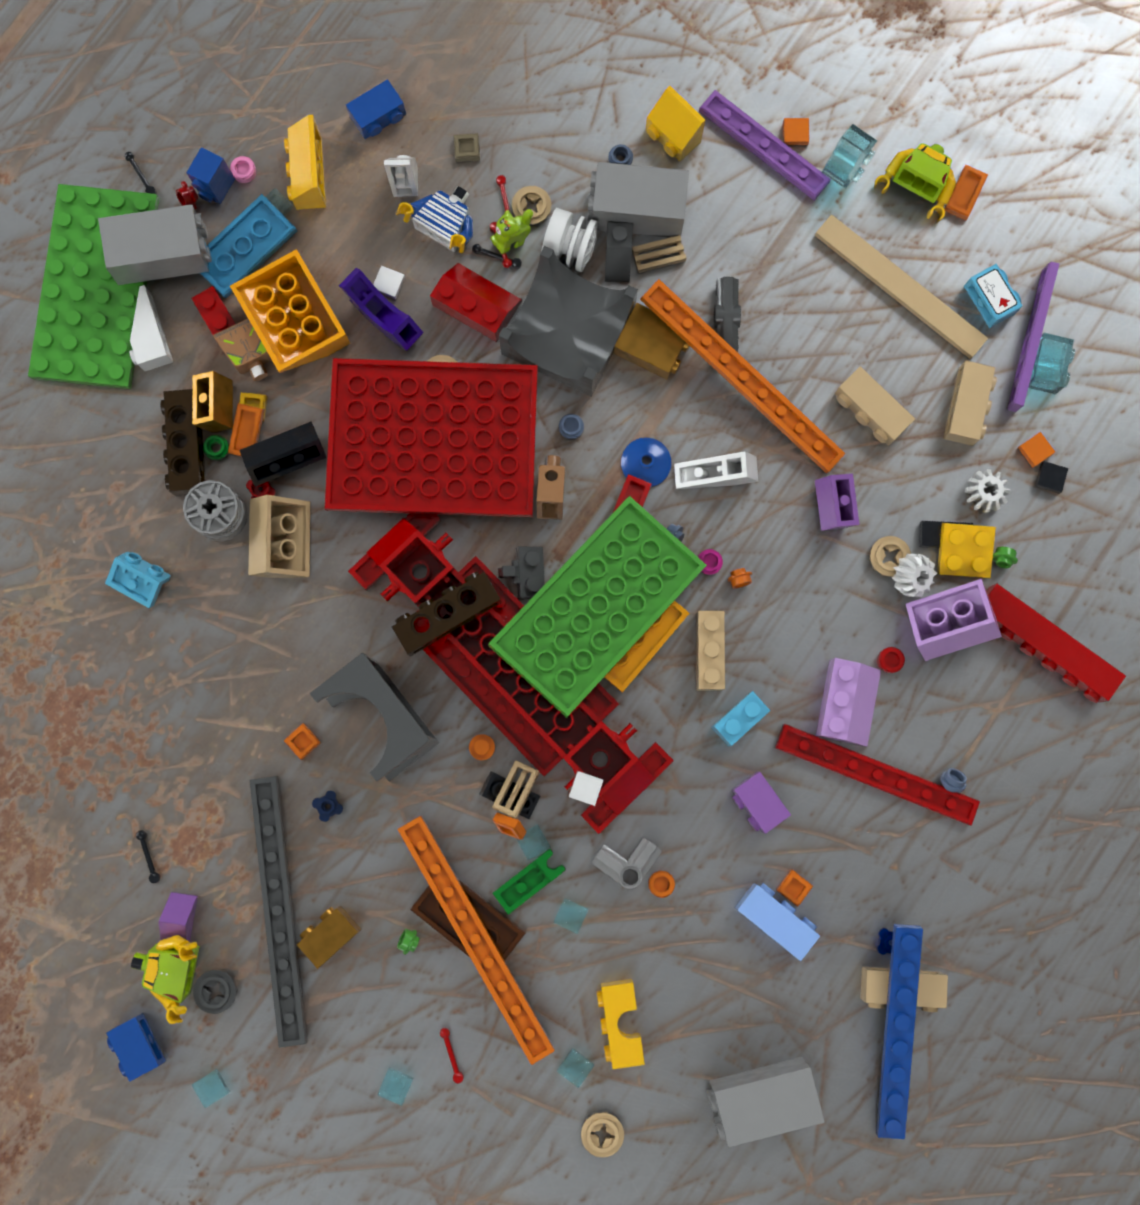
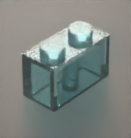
M852 124L840 138L822 173L845 189L852 181L857 183L865 172L862 166H867L875 155L872 149L877 140Z
M1049 333L1042 334L1028 388L1057 394L1067 387L1070 380L1068 367L1075 356V349L1072 348L1074 339Z

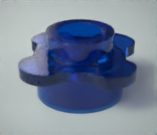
M882 928L878 932L879 945L877 946V951L881 955L891 954L892 945H889L888 942L892 940L893 932Z

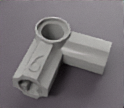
M643 838L627 861L604 844L591 864L614 879L623 888L634 889L641 884V881L662 850ZM626 870H633L637 873L638 880L635 884L628 885L624 882L623 873Z

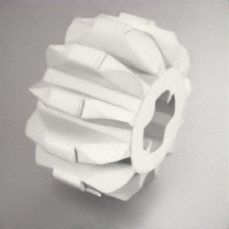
M987 469L984 474L978 471L975 473V478L971 477L968 479L967 483L970 487H967L964 492L971 494L967 502H975L974 510L982 507L984 513L990 512L991 509L998 511L1000 504L1004 505L1008 502L1005 496L1010 494L1011 490L1004 488L1008 480H1000L1001 472H997L993 476L992 470ZM989 488L991 493L986 494L984 489Z
M907 554L905 558H899V566L893 567L896 570V574L892 577L896 581L894 587L905 596L922 597L924 593L930 592L931 584H936L933 581V577L937 574L933 570L935 564L925 555Z

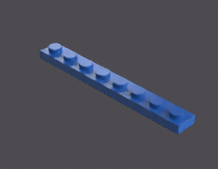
M893 925L876 1125L878 1138L905 1139L923 928L917 925Z

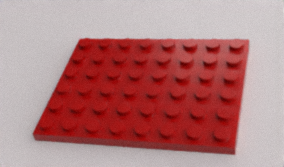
M333 358L325 510L533 517L538 365Z

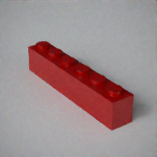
M996 583L987 589L986 592L996 616L1002 638L1008 641L1013 640L1019 644V649L1023 653L1031 657L1033 655L1042 661L1040 664L1051 672L1056 671L1063 676L1062 680L1072 687L1077 686L1083 690V695L1090 701L1097 703L1106 702L1111 699L1125 679V674Z

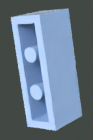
M753 883L735 906V909L799 961H802L820 937L815 932L817 926L806 917L800 920L795 916L794 912L796 909L785 900L779 903L774 899L775 892L767 885L762 883L761 886Z

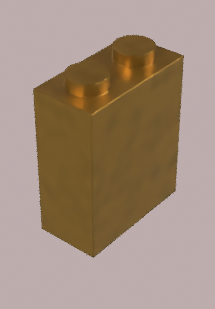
M636 303L614 346L613 354L668 380L671 373L676 374L682 362L678 359L681 352L686 353L690 346L650 308Z

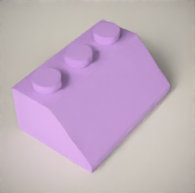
M982 579L906 603L916 645L925 661L1002 637Z
M838 658L829 660L815 736L867 747L881 670L862 663Z

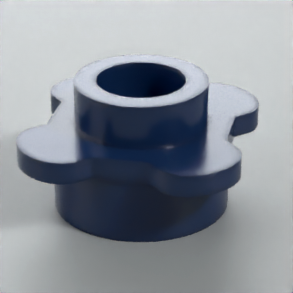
M327 791L325 796L315 798L312 802V806L320 814L319 819L323 822H327L331 816L339 815L343 812V806L339 804L334 791ZM326 804L330 805L329 809L325 807Z

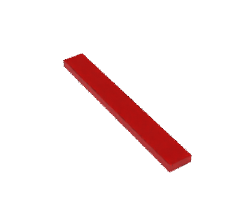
M783 724L774 747L969 826H972L980 804L979 800L958 792H950L941 785L787 724Z

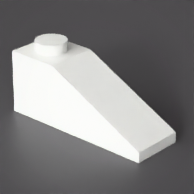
M400 155L397 158L384 160V167L393 197L418 196V167L415 157Z
M143 285L139 287L130 338L133 350L129 351L134 365H138L142 370L148 371L173 363V359L152 293Z
M746 451L674 464L676 489L734 486L758 482L757 457Z

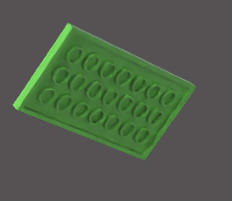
M58 184L28 376L31 379L131 389L135 365L129 351L133 350L130 338L139 287L147 286V281L124 285L116 283L106 269L98 218L158 210L160 198L157 194Z
M629 496L488 643V646L567 718L707 565Z

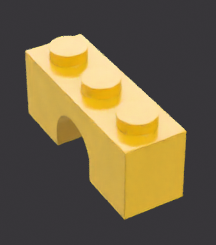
M626 979L601 983V991L596 992L598 1007H604L605 1018H600L602 1035L608 1034L609 1045H604L606 1062L612 1063V1069L645 1065L640 1033H624L617 1025L619 1017L624 1012L637 1010L633 980Z

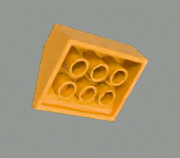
M297 249L230 285L279 373L327 357L351 344Z

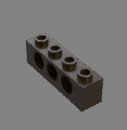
M193 389L163 391L164 400L160 402L161 412L165 415L162 435L164 440H166L167 449L163 451V458L165 464L168 465V474L165 475V486L176 497L186 496L191 488L200 482L206 481L203 429L193 425ZM180 414H186L183 422L176 423V419ZM183 438H187L186 446L178 448V442ZM184 463H189L188 470L184 473H179L180 466Z
M478 572L472 573L464 579L466 583L457 588L453 585L445 589L441 593V598L434 602L432 599H429L418 606L419 611L412 615L405 613L395 620L396 624L392 626V629L410 657L502 603L485 572L481 574ZM467 592H473L476 595V600L471 605L462 603V596ZM451 606L453 608L451 617L447 619L440 618L439 610L441 607ZM421 619H427L430 622L429 629L423 633L417 632V622Z

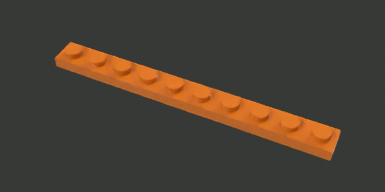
M660 279L641 297L640 300L825 473L830 472L846 454Z
M422 815L398 828L397 830L530 1064L533 1065L553 1053L555 1048Z

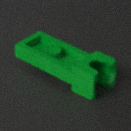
M551 848L492 893L508 915L566 870L564 865H559L553 869L547 865V860L553 855Z

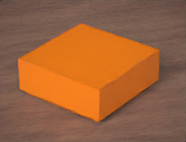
M784 118L783 142L786 145L809 144V118Z
M1041 432L1018 447L1032 468L1055 453V450Z
M305 723L301 724L284 740L300 760H303L322 743Z
M497 812L493 821L500 833L523 840L526 830L518 819Z
M791 869L776 891L798 907L813 885Z

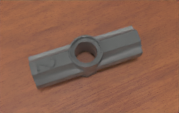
M726 276L718 278L716 281V305L714 306L713 322L716 333L738 352V328H740L741 306L738 305L739 279Z

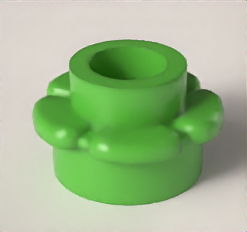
M997 547L995 553H993L992 560L996 566L1007 569L1013 564H1017V552L1010 547Z
M405 929L402 932L397 949L402 950L404 955L409 951H415L420 939L416 936L417 931Z

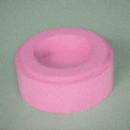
M237 157L230 165L233 177L240 183L251 182L256 176V166L249 157Z

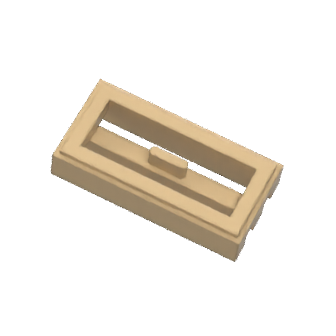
M680 235L632 247V254L638 273L685 262L687 259ZM676 245V246H674V247H670V248H666V249H662V250H658V251H654V252H650V253L638 255V254H640V253H644V252H648V251H652V250H656V249H660V248H664V247ZM677 252L679 254L678 256L646 264H641V261L659 258Z
M515 760L492 808L517 819L540 773L539 770ZM518 769H522L523 771L505 807L501 806ZM528 772H529V773H531V776H530V778H529V780H528V782H527V784H526V786H525V788H524V790H523V792H522V794H521V796H520V798H519V800H518V802H517V804H516L514 810L512 811V810H510V809H511V807H512V805H513V803H514V801H515V799H516V797H517V795H518V793H519V791H520V789H521V787H522V785H523V783H524V781H525V778H526V776H527V774H528Z

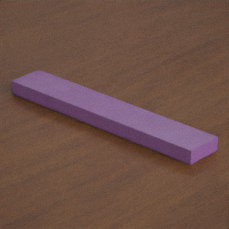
M714 90L699 108L701 114L815 201L830 183L831 179L718 91Z
M1051 261L1041 271L1007 405V410L1017 412L1024 406L1059 263Z

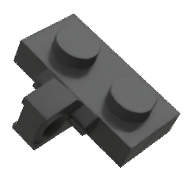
M518 546L515 548L516 560L512 561V566L498 568V578H512L513 584H517L518 599H531L545 585L543 547Z

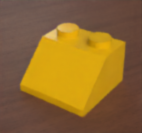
M669 86L647 116L646 131L653 140H658L664 146V150L669 156L682 161L701 143L706 120Z

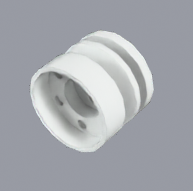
M556 208L548 224L542 249L544 246L553 249L559 261L563 254L567 255V268L572 267L576 258L575 270L583 272L587 262L592 257L596 245L598 221L591 219L587 229H585L586 217L581 216L576 226L572 225L573 213Z

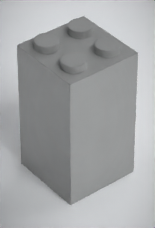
M598 162L597 171H592L588 221L591 219L598 221V231H607L608 222L633 223L632 234L660 237L681 236L685 219L689 170Z
M193 205L98 218L106 269L118 285L209 272L208 263L212 262V257L205 241L208 238L207 228L202 221L201 214H196Z
M802 1057L709 1080L711 1089L706 1091L713 1113L717 1112L718 1116L713 1117L716 1131L719 1134L720 1140L725 1139L728 1148L825 1123L811 1067Z

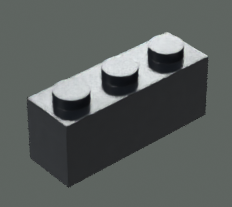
M312 421L239 450L255 487L327 458Z

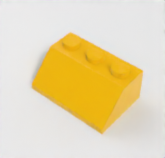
M307 115L287 128L288 138H284L286 154H289L290 161L286 162L287 177H291V185L287 186L289 201H293L296 210L326 208L322 137L314 116Z

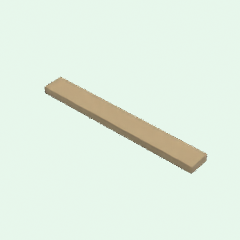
M832 214L815 233V237L969 359L987 341L988 338Z

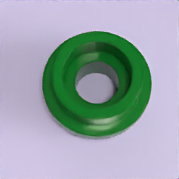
M212 435L205 440L203 451L208 458L221 460L228 454L229 443L223 436ZM216 444H220L221 449L218 452H213V447Z

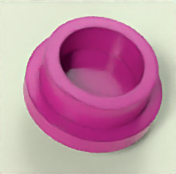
M707 549L698 556L707 565L701 571L706 575L716 574L723 565L722 556L716 550Z

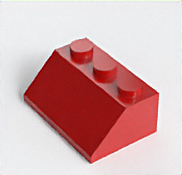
M459 263L442 275L430 294L432 306L496 343L499 340L502 328L507 327L522 302L521 298Z

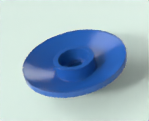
M653 438L634 440L625 448L621 457V469L624 476L627 477L629 474L651 483V487L662 483L671 470L672 462L668 449L660 441ZM649 457L651 463L648 465L644 464L642 458Z

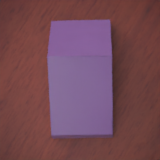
M176 892L170 893L159 919L161 940L174 935H180L190 942L198 896Z

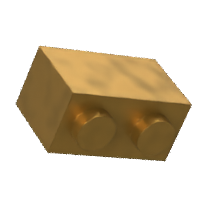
M215 371L193 375V425L212 433L233 428L232 379Z
M331 906L319 917L322 920L315 928L310 925L299 935L302 940L297 946L317 969L362 930L342 906L335 910Z

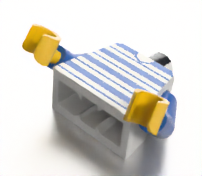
M459 186L456 187L451 196L439 190L434 195H428L411 204L402 202L398 206L396 215L404 214V222L408 223L410 218L413 217L412 220L416 230L453 252L459 247V253H464L465 246L473 237V219L470 216L469 208L464 205L469 193Z

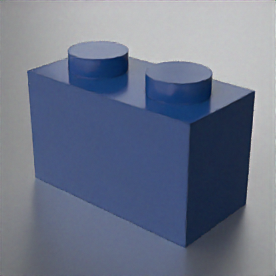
M388 79L346 104L351 120L364 139L378 135L383 128L390 124L398 123L406 115L404 103Z
M202 147L186 172L192 181L191 185L197 189L198 196L209 203L213 200L221 204L235 181L224 158Z
M143 1013L106 1032L108 1036L107 1044L110 1050L116 1053L120 1061V1072L124 1077L128 1078L129 1082L166 1062Z

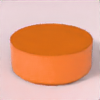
M659 870L650 876L648 887L653 895L664 898L674 891L675 881L670 873Z

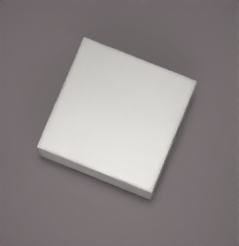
M381 266L373 285L382 295L396 300L405 280V274Z
M577 771L569 797L595 806L603 779Z

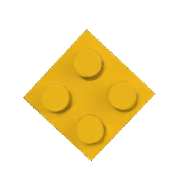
M942 523L937 574L991 578L996 527Z

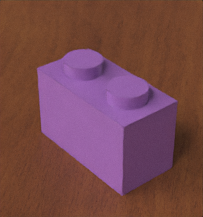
M853 473L830 475L815 480L821 531L844 529L860 525Z
M755 772L732 789L735 794L732 797L733 801L740 810L745 808L750 817L747 820L756 832L760 830L766 834L791 816L761 772Z

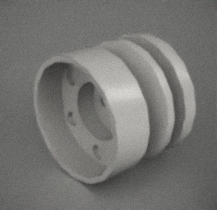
M212 480L200 482L190 489L184 499L183 512L186 521L193 529L210 540L221 542L230 540L240 534L246 525L248 514L245 503L237 493L222 482ZM214 504L217 506V509H213L211 514L208 512V509H212Z

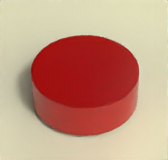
M888 647L879 653L877 663L882 671L895 673L903 668L905 657L898 648Z

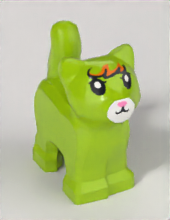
M527 209L523 216L513 217L510 211L506 210L504 215L497 221L496 233L491 236L490 240L501 254L509 252L510 246L514 242L515 248L523 246L525 239L531 231L530 223L533 216L531 209Z

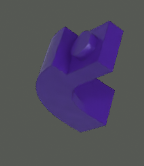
M355 268L339 285L350 298L349 301L386 337L407 351L424 333L409 315L390 303L360 269Z

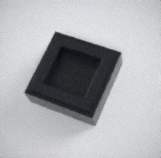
M1043 461L1040 465L1035 487L1057 494L1062 493L1069 468Z

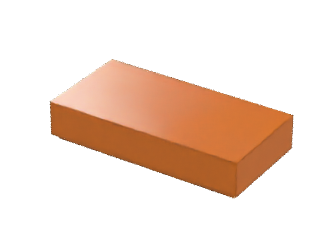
M965 165L956 182L950 200L944 208L945 211L967 220L988 174Z
M238 403L228 449L229 454L241 456L239 450L258 443L265 409Z

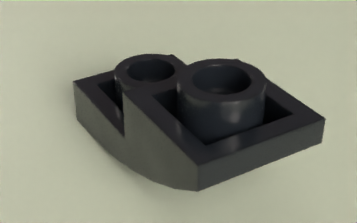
M490 771L479 795L495 802L506 778ZM512 782L501 806L505 807L516 783ZM521 787L510 810H514L524 787ZM531 791L519 815L530 819L541 796Z

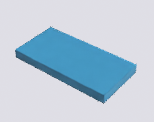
M261 194L207 245L211 252L212 262L208 263L209 272L200 274L226 299L233 293L230 285L254 273L298 230Z

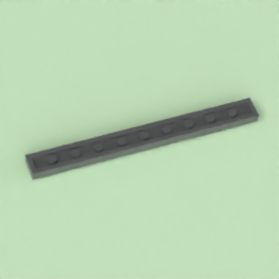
M278 776L251 779L250 789L278 1046L282 1048L303 1045L307 1043Z

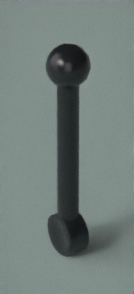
M129 151L126 152L124 157L135 169L146 188L145 192L156 194L155 188L149 185L135 162L134 154Z
M475 244L472 247V251L475 254L482 253L503 261L502 255L486 250L479 244ZM519 258L511 259L512 267L519 269L522 265Z
M139 830L136 833V838L141 842L150 871L149 881L154 884L159 882L161 877L160 874L155 872L145 840L146 832Z

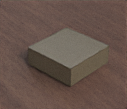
M478 133L454 135L456 162L480 161Z

